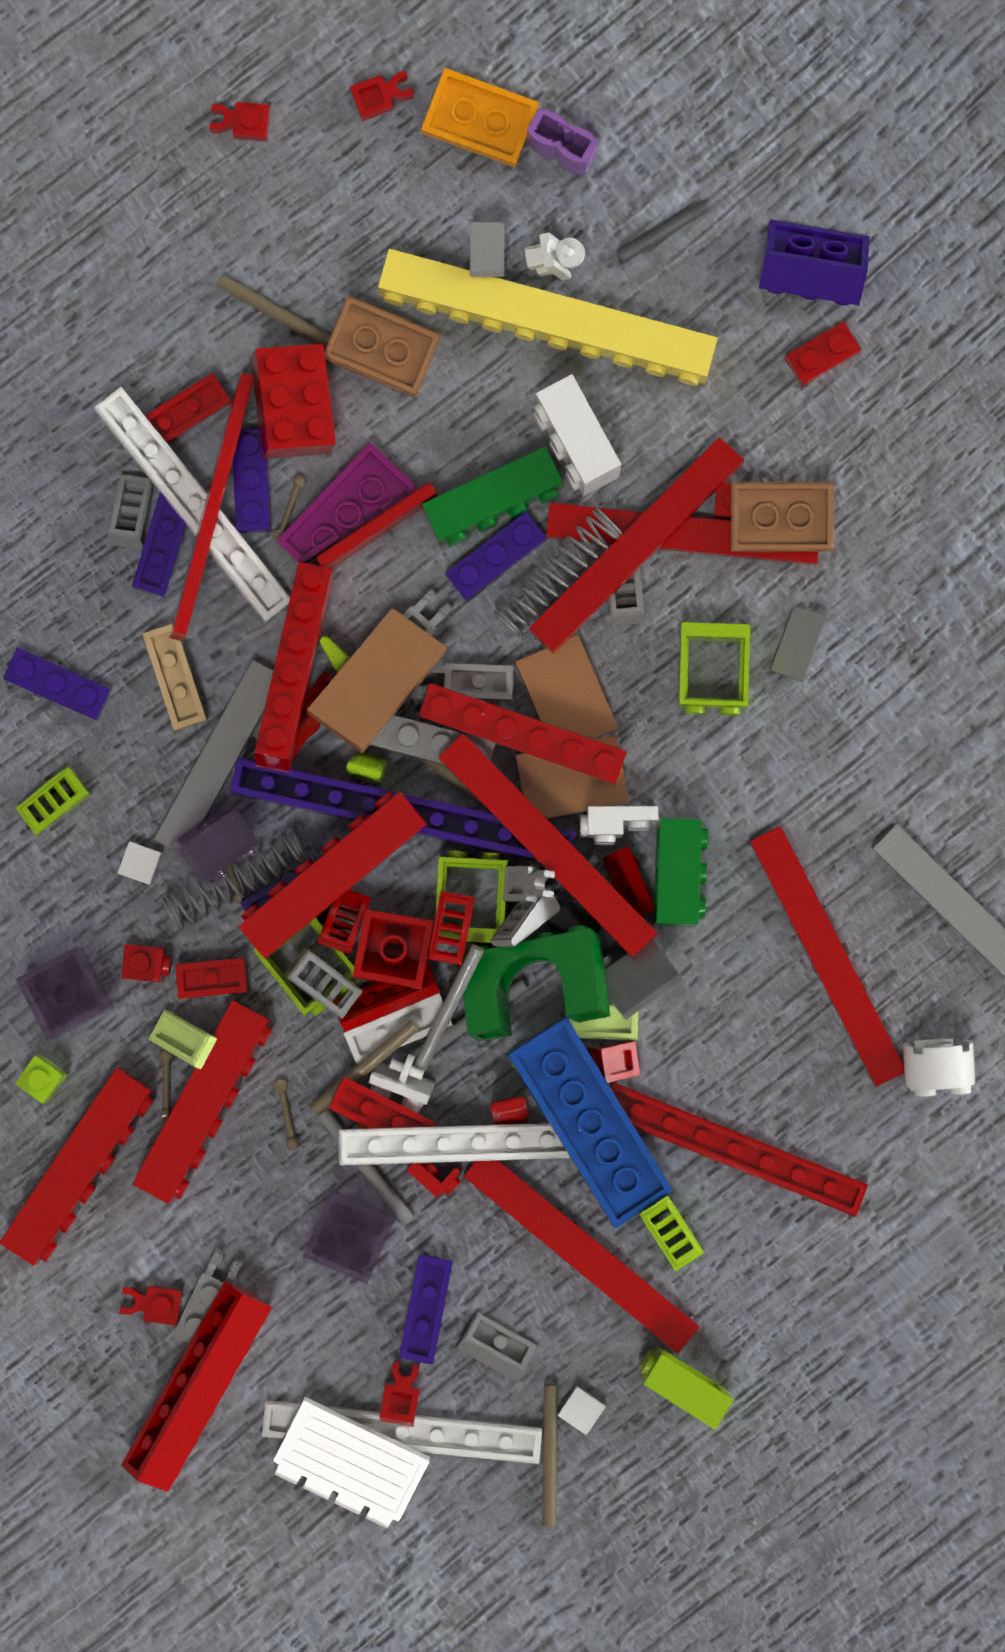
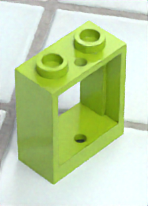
M681 622L679 628L677 708H685V714L692 715L706 714V709H719V715L737 716L740 715V710L747 709L749 699L750 624ZM689 641L739 642L737 699L687 697Z
M446 851V857H439L436 913L440 892H446L448 868L499 870L496 929L469 928L467 942L492 944V937L505 921L506 901H503L505 866H508V860H501V854L481 853L480 859L467 858V852ZM441 930L440 932L442 937L460 940L461 933Z
M317 917L269 957L264 959L256 948L253 950L303 1015L307 1016L312 1012L315 1017L327 1007L314 998L307 1003L291 981L284 976V972L271 956L310 925L320 936L323 925ZM329 947L347 970L342 976L356 985L358 981L352 977L355 965L344 952ZM337 980L325 988L321 995L325 997ZM343 986L340 993L343 995L349 989Z
M659 1346L654 1353L649 1350L639 1365L643 1385L714 1430L717 1429L734 1401L729 1390Z

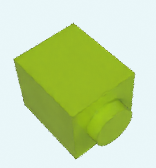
M35 1055L15 1082V1085L42 1104L50 1103L69 1074L43 1055Z

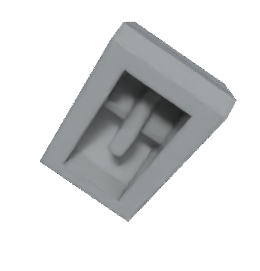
M470 222V277H504V222Z

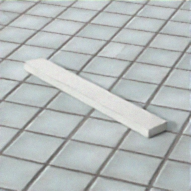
M120 387L94 407L95 412L196 536L207 493L124 389ZM219 510L209 553L266 623L289 605L290 596L222 511Z
M549 1123L338 1130L339 1165L570 1158Z
M266 1400L262 1437L284 1439L301 1403ZM326 1406L422 1453L539 1464L542 1427L415 1415L414 1427L380 1422V1411Z

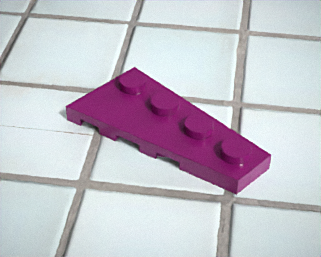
M369 443L276 542L297 562L307 563L410 495L418 487Z

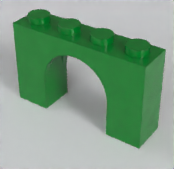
M574 926L568 929V933L558 935L552 932L540 933L535 935L534 940L524 942L522 940L515 947L491 948L490 946H479L484 952L463 994L467 1034L477 1041L481 1042L512 1036L508 993L511 983L523 968L537 962L553 963L559 970L562 978L567 1017L577 1023L610 1017L601 936L587 926Z

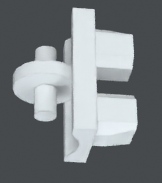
M549 232L539 235L540 244L525 247L528 268L531 270L536 269L541 277L554 274L561 280L572 278L571 272L567 268L579 266L585 257V249L580 241L574 238H565L560 241Z
M409 1054L405 1063L393 1058L390 1065L381 1062L371 1073L368 1082L372 1084L371 1090L388 1099L391 1092L402 1095L404 1098L401 1105L418 1113L423 1104L427 1105L436 1082L423 1078L425 1070L412 1066L415 1059L414 1055Z

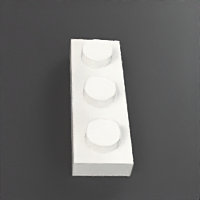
M440 993L344 1032L356 1064L358 1065L410 1019H414L419 1024L420 1030L401 1046L428 1036L444 1003Z

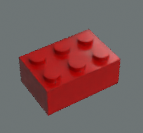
M323 344L255 349L250 362L254 378L253 386L262 458L329 454L335 447L336 440Z

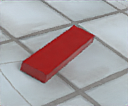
M427 482L318 555L316 558L318 564L323 567L335 568L423 509V503L437 497L436 490L431 483Z

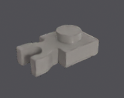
M505 866L503 901L536 902L537 897L553 898L554 891L545 889V881L548 878H554L555 871L539 870V867Z

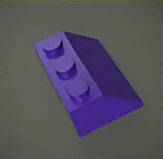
M770 219L761 266L759 289H765L774 294L788 293L800 295L808 300H829L843 306L850 304L859 306L868 271L870 237Z

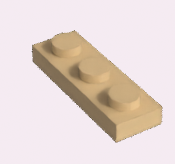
M172 624L142 633L173 730L177 732L207 722L208 720L182 641L169 638Z

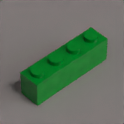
M545 446L423 503L422 508L439 545L448 544L449 547H453L464 542L467 539L466 534L478 529L482 533L498 525L497 520L509 515L510 518H515L529 510L528 505L540 500L541 504H545L560 496L558 491L563 489V481Z

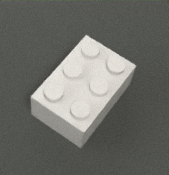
M573 374L537 392L535 405L533 406L535 411L533 417L541 431L547 429L551 441L549 447L556 460L560 461L563 459L567 470L565 476L573 491L579 489L582 496H585L619 478L621 463Z

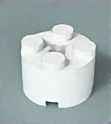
M953 1039L914 1041V1048L909 1043H904L905 1087L915 1092V1096L936 1095V1090L941 1089L950 1090V1094L971 1093V1086L975 1084L973 1041L962 1039L963 1046H954Z

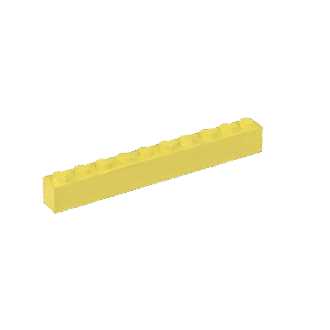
M393 249L388 250L378 285L379 296L384 297L383 300L392 305L403 306L404 303L417 306L416 309L425 314L435 315L437 311L448 314L449 319L458 323L468 324L469 320L482 324V328L491 332L500 333L503 329L514 332V336L521 340L531 342L534 341V338L548 341L547 345L554 349L567 350V347L580 350V354L587 358L599 359L600 356L613 359L615 365L624 368H632L633 365L646 368L645 372L658 377H665V374L679 377L678 381L691 386H697L698 382L705 384L718 337L508 280L496 277H470V270Z

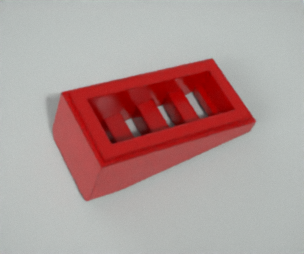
M348 890L332 903L317 943L351 954L363 925L365 909H369L371 897ZM339 909H343L358 915L354 916L352 914L340 911ZM339 917L345 919L347 921L353 922L354 925L335 918ZM332 925L349 930L351 933L332 928ZM332 934L347 939V942L328 935Z
M444 891L440 892L428 954L429 960L462 966L475 897ZM446 902L466 906L465 913L445 909ZM443 916L463 919V925L442 923ZM441 930L461 933L460 940L442 937L440 932ZM438 943L457 946L458 951L457 953L437 950Z
M523 1095L495 1100L490 1104L495 1125L523 1124L529 1121L525 1096Z

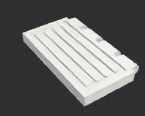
M304 1397L273 1462L278 1463L274 1475L297 1485L301 1475L307 1477L303 1484V1489L326 1500L329 1499L334 1490L338 1492L334 1504L357 1515L361 1513L365 1505L369 1507L365 1518L387 1529L392 1519L399 1522L430 1461V1457Z

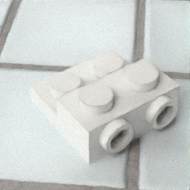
M658 806L588 807L586 815H581L580 838L594 839V845H615L616 839H621L623 836V825H628V831H649L650 825H655L658 821Z

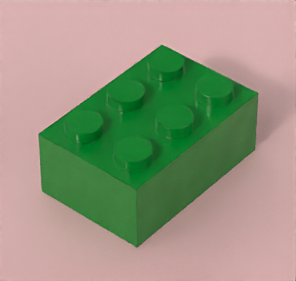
M660 818L657 822L653 925L695 927L699 925V920L705 919L706 898L700 897V885L706 884L707 863H701V851H705L708 848V828H702V820Z

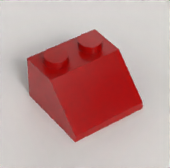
M365 909L352 977L422 989L430 961L428 954L434 921Z

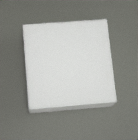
M129 841L118 874L151 885L163 853Z
M577 1385L557 1415L587 1435L606 1405Z

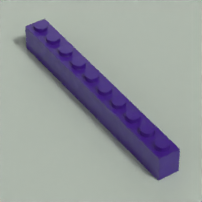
M237 758L230 792L236 796L351 821L356 820L363 813L369 818L378 810L374 804L390 792L295 770H290V773L256 767L254 761ZM403 794L428 823L415 835L537 861L492 813ZM556 828L573 846L576 832Z

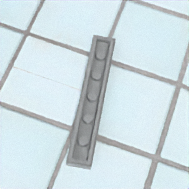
M252 660L154 840L186 856L235 767L237 758H240L263 716L273 670Z
M897 824L894 825L872 850L1005 978V928Z

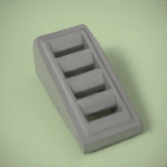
M120 473L107 532L111 545L143 549L154 486L148 477ZM126 488L144 490L143 495L126 493ZM124 502L138 503L141 505L140 507L125 506ZM122 515L137 517L138 519L137 521L124 520Z
M640 568L629 578L634 579V583L623 584L609 598L611 626L642 624L645 622ZM635 593L636 597L615 599L617 594Z
M545 886L546 890L552 891L550 887ZM554 894L553 898L537 897L536 902H518L492 937L491 942L493 946L515 947L558 913L561 907Z
M306 948L302 949L284 973L286 978L341 1019L363 992ZM309 961L313 962V966L302 980L298 978V975ZM321 969L325 971V974L314 988L310 987V983ZM331 979H336L337 982L325 997L322 996V991ZM343 986H345L349 990L337 1006L334 1005L332 1001Z

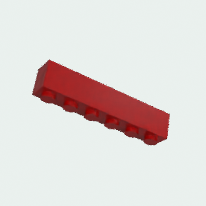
M298 562L254 751L256 767L290 773L333 585L332 568Z
M434 683L429 684L419 716L613 784L617 782L627 754L625 749Z
M390 791L374 804L378 808L375 813L369 818L364 813L348 826L351 833L342 840L337 836L321 848L324 852L321 858L315 863L309 858L294 871L298 876L288 885L284 881L280 882L267 893L271 898L262 907L255 903L241 915L244 922L238 928L264 959L274 953L428 824L402 792L394 796Z
M236 1000L231 1001L213 1034L217 1040L202 1069H194L132 1185L167 1204L172 1203L175 1198L178 1200L182 1199L190 1184L186 1180L191 1168L196 1170L199 1168L207 1153L202 1147L208 1137L214 1139L223 1123V1120L219 1119L221 1112L225 1106L228 1108L232 1107L240 1092L235 1087L241 1075L246 1078L248 1077L256 1063V1059L252 1057L258 1045L261 1047L265 1046L273 1031L272 1028L268 1027L271 1019Z
M121 1067L114 1070L0 1240L2 1246L32 1266L39 1264L41 1260L46 1263L58 1247L54 1240L60 1231L66 1234L77 1218L73 1214L74 1210L80 1202L84 1205L88 1202L97 1188L93 1185V1182L99 1173L105 1175L115 1162L116 1158L112 1154L117 1146L120 1144L124 1147L133 1135L135 1129L131 1125L137 1116L144 1117L155 1100L151 1098V1095L155 1091Z
M224 1281L121 1464L137 1481L169 1492L272 1309L270 1305L256 1294Z

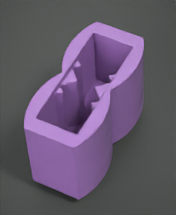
M539 109L527 129V144L534 152L546 158L556 159L564 169L573 174L586 175L597 156L598 141L583 128L568 126L561 116L552 111Z

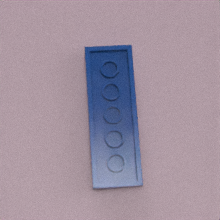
M562 1016L506 1053L615 1229L673 1191L566 1016Z

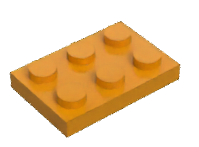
M444 68L422 125L421 134L516 168L527 140V129L537 114L539 102Z

